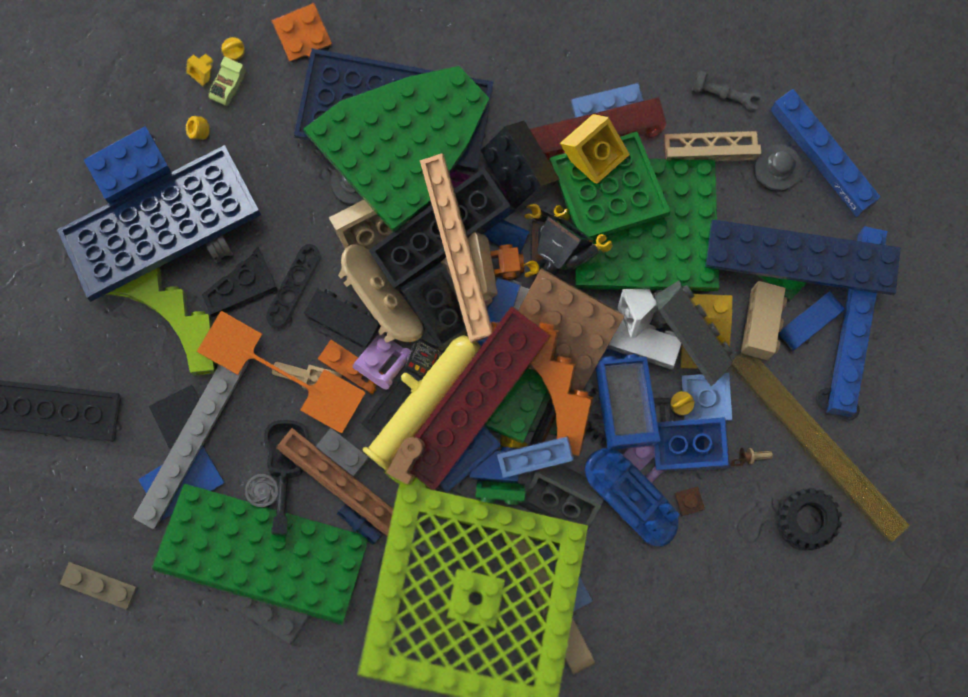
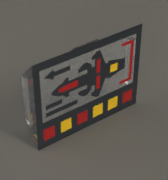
M419 338L411 348L405 368L424 377L445 350H440L437 346Z

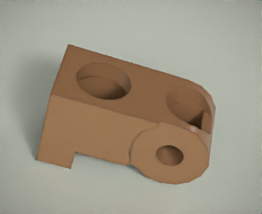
M417 437L405 439L386 473L407 485H411L416 476L410 472L417 459L425 453L424 442Z

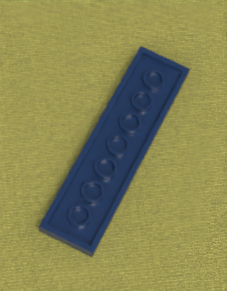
M712 219L705 267L894 296L897 289L901 247Z

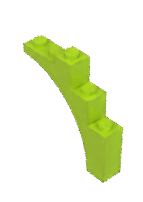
M159 267L105 294L130 298L147 305L161 314L171 324L181 340L187 355L190 373L193 376L215 373L217 369L216 362L197 352L213 325L211 316L205 314L204 311L192 312L191 316H188L186 293L177 286L166 287L165 291H162L161 270Z

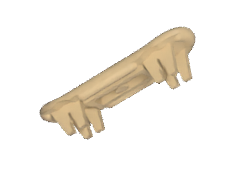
M358 244L348 246L342 253V269L338 276L340 279L348 276L344 282L345 286L348 287L352 284L353 289L373 317L380 323L381 327L378 330L380 335L388 332L384 338L385 342L387 343L394 339L403 342H414L421 338L424 332L421 320L402 294L392 287L369 252V249Z

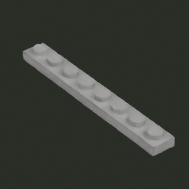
M249 361L245 363L239 375L221 365L217 367L133 517L135 520L156 530L248 366Z

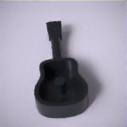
M292 420L274 421L267 426L264 433L265 448L269 455L267 460L268 473L279 478L277 508L271 530L272 535H287L286 505L288 478L299 476L302 469L276 447L291 428L309 441L307 428L302 423Z

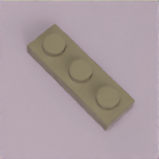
M68 562L60 582L62 586L129 610L138 588L72 562Z

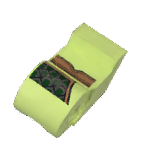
M224 56L221 62V69L211 86L209 98L227 106L246 73L244 66Z

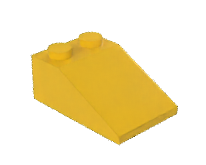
M694 294L695 297L692 300L696 306L698 304L702 305L708 315L705 317L709 324L713 322L720 332V335L717 337L721 343L726 341L730 347L732 295ZM681 344L680 368L699 369Z

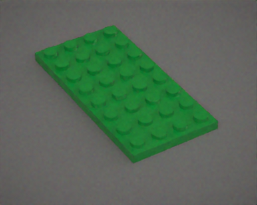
M184 483L154 560L152 570L343 625L368 540L361 534L286 513L287 535H272L274 516H276L275 509L256 507L250 502Z

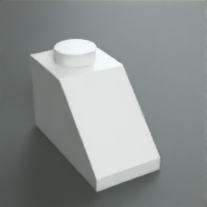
M650 289L622 290L617 308L620 313L625 315L623 321L631 338H636L651 323L653 314L657 311V302L653 298Z

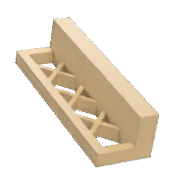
M757 131L664 135L666 160L744 161L756 160L761 155V145H758ZM742 138L752 139V145H738L737 143ZM718 139H725L731 146H715L714 144ZM679 140L685 147L670 148V141ZM695 140H703L708 146L692 147L691 144Z

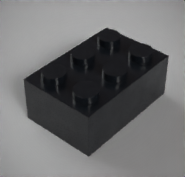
M525 121L505 126L480 150L515 209L534 203L560 180Z
M437 262L400 286L403 294L440 350L449 346L456 338L467 334L453 280L442 263Z

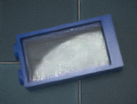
M631 354L625 356V359H616L615 356L602 358V361L597 364L595 370L608 451L655 446L660 442L647 357Z

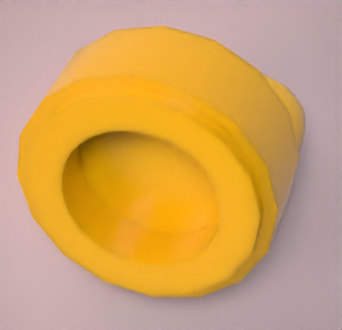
M235 37L228 38L222 44L221 49L225 57L233 61H239L243 58L245 47L240 39Z
M191 116L188 119L186 133L190 139L204 140L209 136L210 127L205 118Z
M677 392L671 399V409L679 416L688 415L694 408V399L687 392Z

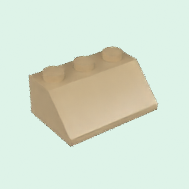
M365 200L329 217L344 249L353 244L371 249L393 233Z

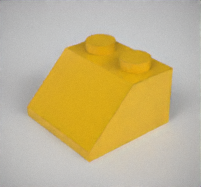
M594 114L560 143L569 160L595 184L599 183L630 155L609 117Z

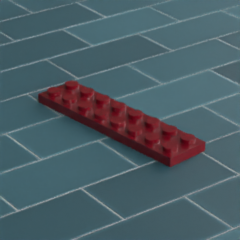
M511 306L415 435V437L420 438L424 442L426 450L417 459L410 473L415 475L416 478L429 488L436 491L551 335Z

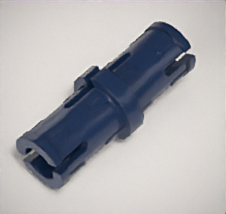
M346 503L337 513L338 516L352 527L355 533L358 532L364 536L372 545L383 534Z

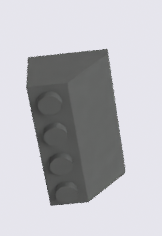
M677 281L655 295L658 310L705 379L712 386L732 365L733 362L730 355L733 352L726 341L721 343L717 337L720 335V332L714 323L709 324L705 319L708 315L702 305L698 304L696 306L692 300L695 296L689 286L685 285L683 287L681 282Z

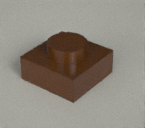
M698 486L674 493L681 517L705 510Z

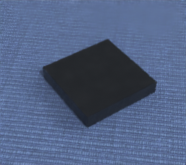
M192 385L149 406L169 449H172L199 401Z

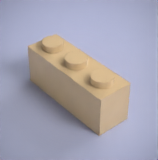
M758 281L751 289L741 354L769 360L774 354H777L780 347V340H777L778 333L782 330L784 323L781 314L787 303V297H784L786 288Z

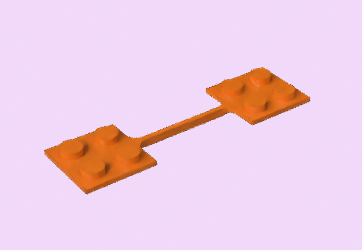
M314 3L272 20L290 62L303 56L310 57L312 48L320 50L332 45Z
M221 311L197 352L239 375L249 359H255L305 387L309 392L300 411L342 434L366 392L326 369L323 370L314 385H308L255 355L254 348L262 333Z

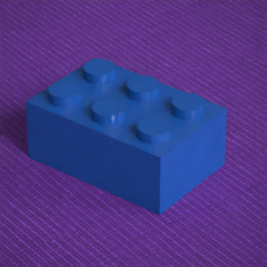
M146 126L83 159L108 204L171 172Z

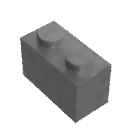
M332 428L328 430L316 446L355 479L370 461L368 456Z

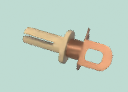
M742 447L739 451V459L732 460L730 465L741 466L742 468L745 461H748V464L751 465L754 464V460L772 459L773 454L772 451L754 452L752 448H748L747 452H745Z

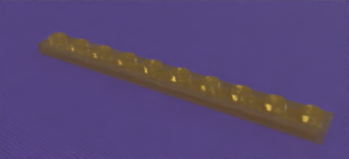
M740 353L732 360L731 366L890 542H893L910 526L759 358Z

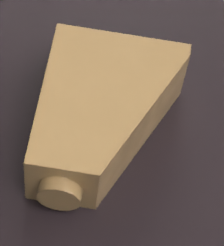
M474 232L467 239L487 307L492 303V298L498 294L495 285V274L488 238L486 235ZM446 257L441 261V263L444 265L447 272L452 278Z

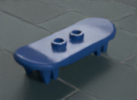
M603 448L593 452L585 465V475L589 484L646 543L654 547L669 544L674 539L678 530V516L680 514L643 473L618 450L608 451L607 448Z

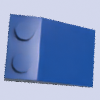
M725 417L657 422L660 442L654 446L656 471L730 469L727 421Z

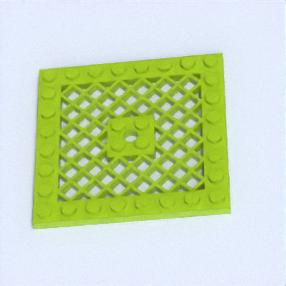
M399 483L358 676L452 697H558L588 525ZM418 514L425 515L417 520ZM436 518L449 521L440 526ZM430 519L436 529L426 535L419 524ZM459 523L471 525L472 527L464 531ZM453 524L459 535L450 540L443 529ZM483 528L493 530L496 532L491 534L490 536H487ZM416 529L421 538L412 543ZM474 530H477L483 539L476 545H473L467 536ZM439 533L445 544L435 549L429 538ZM507 534L519 536V538L512 542ZM498 535L506 543V546L499 551L491 542ZM462 538L469 549L459 554L453 543ZM530 539L541 541L543 543L535 547ZM522 540L530 549L523 556L520 555L514 546ZM425 542L431 553L421 558L415 547ZM484 544L492 552V555L485 560L477 551ZM547 545L554 556L544 561L538 550ZM448 547L455 558L445 564L439 552ZM508 549L516 558L509 565L505 563L500 555ZM411 552L417 562L407 567ZM472 552L478 564L469 569L462 558ZM533 554L540 565L531 571L524 559ZM434 556L440 568L431 573L424 562ZM494 558L502 567L495 574L491 572L486 564ZM556 560L553 574L548 564ZM458 562L463 570L456 569L455 576H453L448 567ZM519 563L526 574L517 580L510 569ZM420 566L426 577L416 582L409 571ZM482 567L486 575L473 572ZM541 569L544 570L550 579L542 585L534 576ZM444 571L450 582L440 588L434 576ZM505 572L512 584L503 589L505 580L497 577ZM406 576L411 586L402 591ZM527 578L530 579L536 588L528 594L525 593L519 584ZM429 580L436 591L426 597L419 586ZM552 583L550 597H548L543 588ZM452 586L449 601L443 591ZM515 587L522 598L512 604L505 592ZM415 589L421 601L411 606L404 595ZM539 592L545 604L536 609L529 598ZM471 593H478L481 596L482 603L480 605L470 603L469 595ZM439 595L445 606L435 611L429 600ZM502 598L505 604L507 605V608L499 612L500 602ZM401 599L407 610L397 615ZM522 602H525L531 611L524 618L520 616L515 608ZM424 604L431 615L421 621L414 610ZM548 607L546 620L544 621L539 612ZM448 609L446 619L454 621L445 626L438 615ZM511 611L517 622L508 628L501 616ZM410 613L416 625L406 631L399 619ZM534 616L541 628L532 633L525 621ZM434 618L441 630L431 636L424 624ZM498 622L503 632L493 637L488 628L495 629ZM464 623L477 625L478 627L469 632ZM396 624L402 634L392 640ZM456 624L459 625L465 634L457 641L453 639L448 631ZM520 625L527 637L517 642L511 630ZM419 628L426 639L415 645L409 634ZM482 629L489 641L479 647L472 635ZM543 631L542 642L540 646V644L534 636ZM443 633L450 645L440 651L433 639ZM506 634L513 646L503 652L496 640ZM405 638L412 649L401 655L395 643ZM468 639L474 651L464 656L458 644ZM528 640L531 641L537 652L529 657L526 656L520 647ZM429 643L436 654L425 660L419 648ZM492 644L498 656L488 661L482 650ZM390 648L395 656L389 655ZM453 648L460 660L450 666L443 654ZM516 649L523 661L513 667L506 655ZM414 652L419 661L405 658ZM478 654L484 665L474 671L467 659ZM539 655L536 670L530 660ZM439 658L444 667L429 663ZM502 659L508 671L498 676L492 664ZM463 663L468 672L455 670L454 668ZM525 664L533 676L523 682L516 670ZM487 668L493 678L478 674ZM511 674L517 683L502 679ZM535 679L533 687L526 685Z

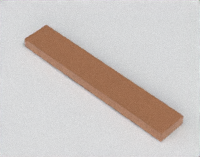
M291 428L276 448L388 537L393 508Z

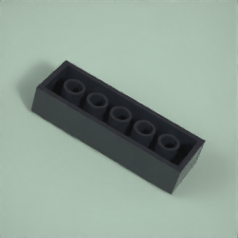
M485 168L454 189L467 238L474 232L484 234L516 211L492 175ZM432 205L369 249V252L392 287L402 292L400 286L437 262L441 263L446 258Z

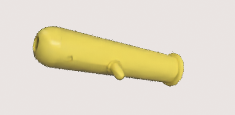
M460 336L450 343L422 380L417 381L410 374L403 373L401 379L411 388L412 393L369 448H363V452L387 471L402 442L409 437H415L482 346L477 341L471 343L468 336Z

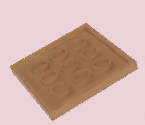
M540 269L518 309L519 312L538 326L540 322L554 325V330L559 331L553 359H557V356L571 358V363L576 364L571 392L573 393L575 389L584 390L625 316L544 269ZM530 364L528 368L537 372L533 365Z

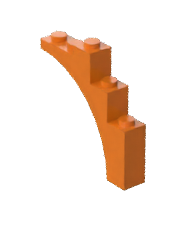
M491 322L493 330L496 328L499 322ZM540 322L539 327L550 334L551 337L531 364L543 378L551 394L556 411L557 439L568 436L573 455L579 456L582 453L594 397L588 396L589 392L575 389L574 393L571 392L576 364L571 363V358L557 356V359H553L559 331L554 330V325Z

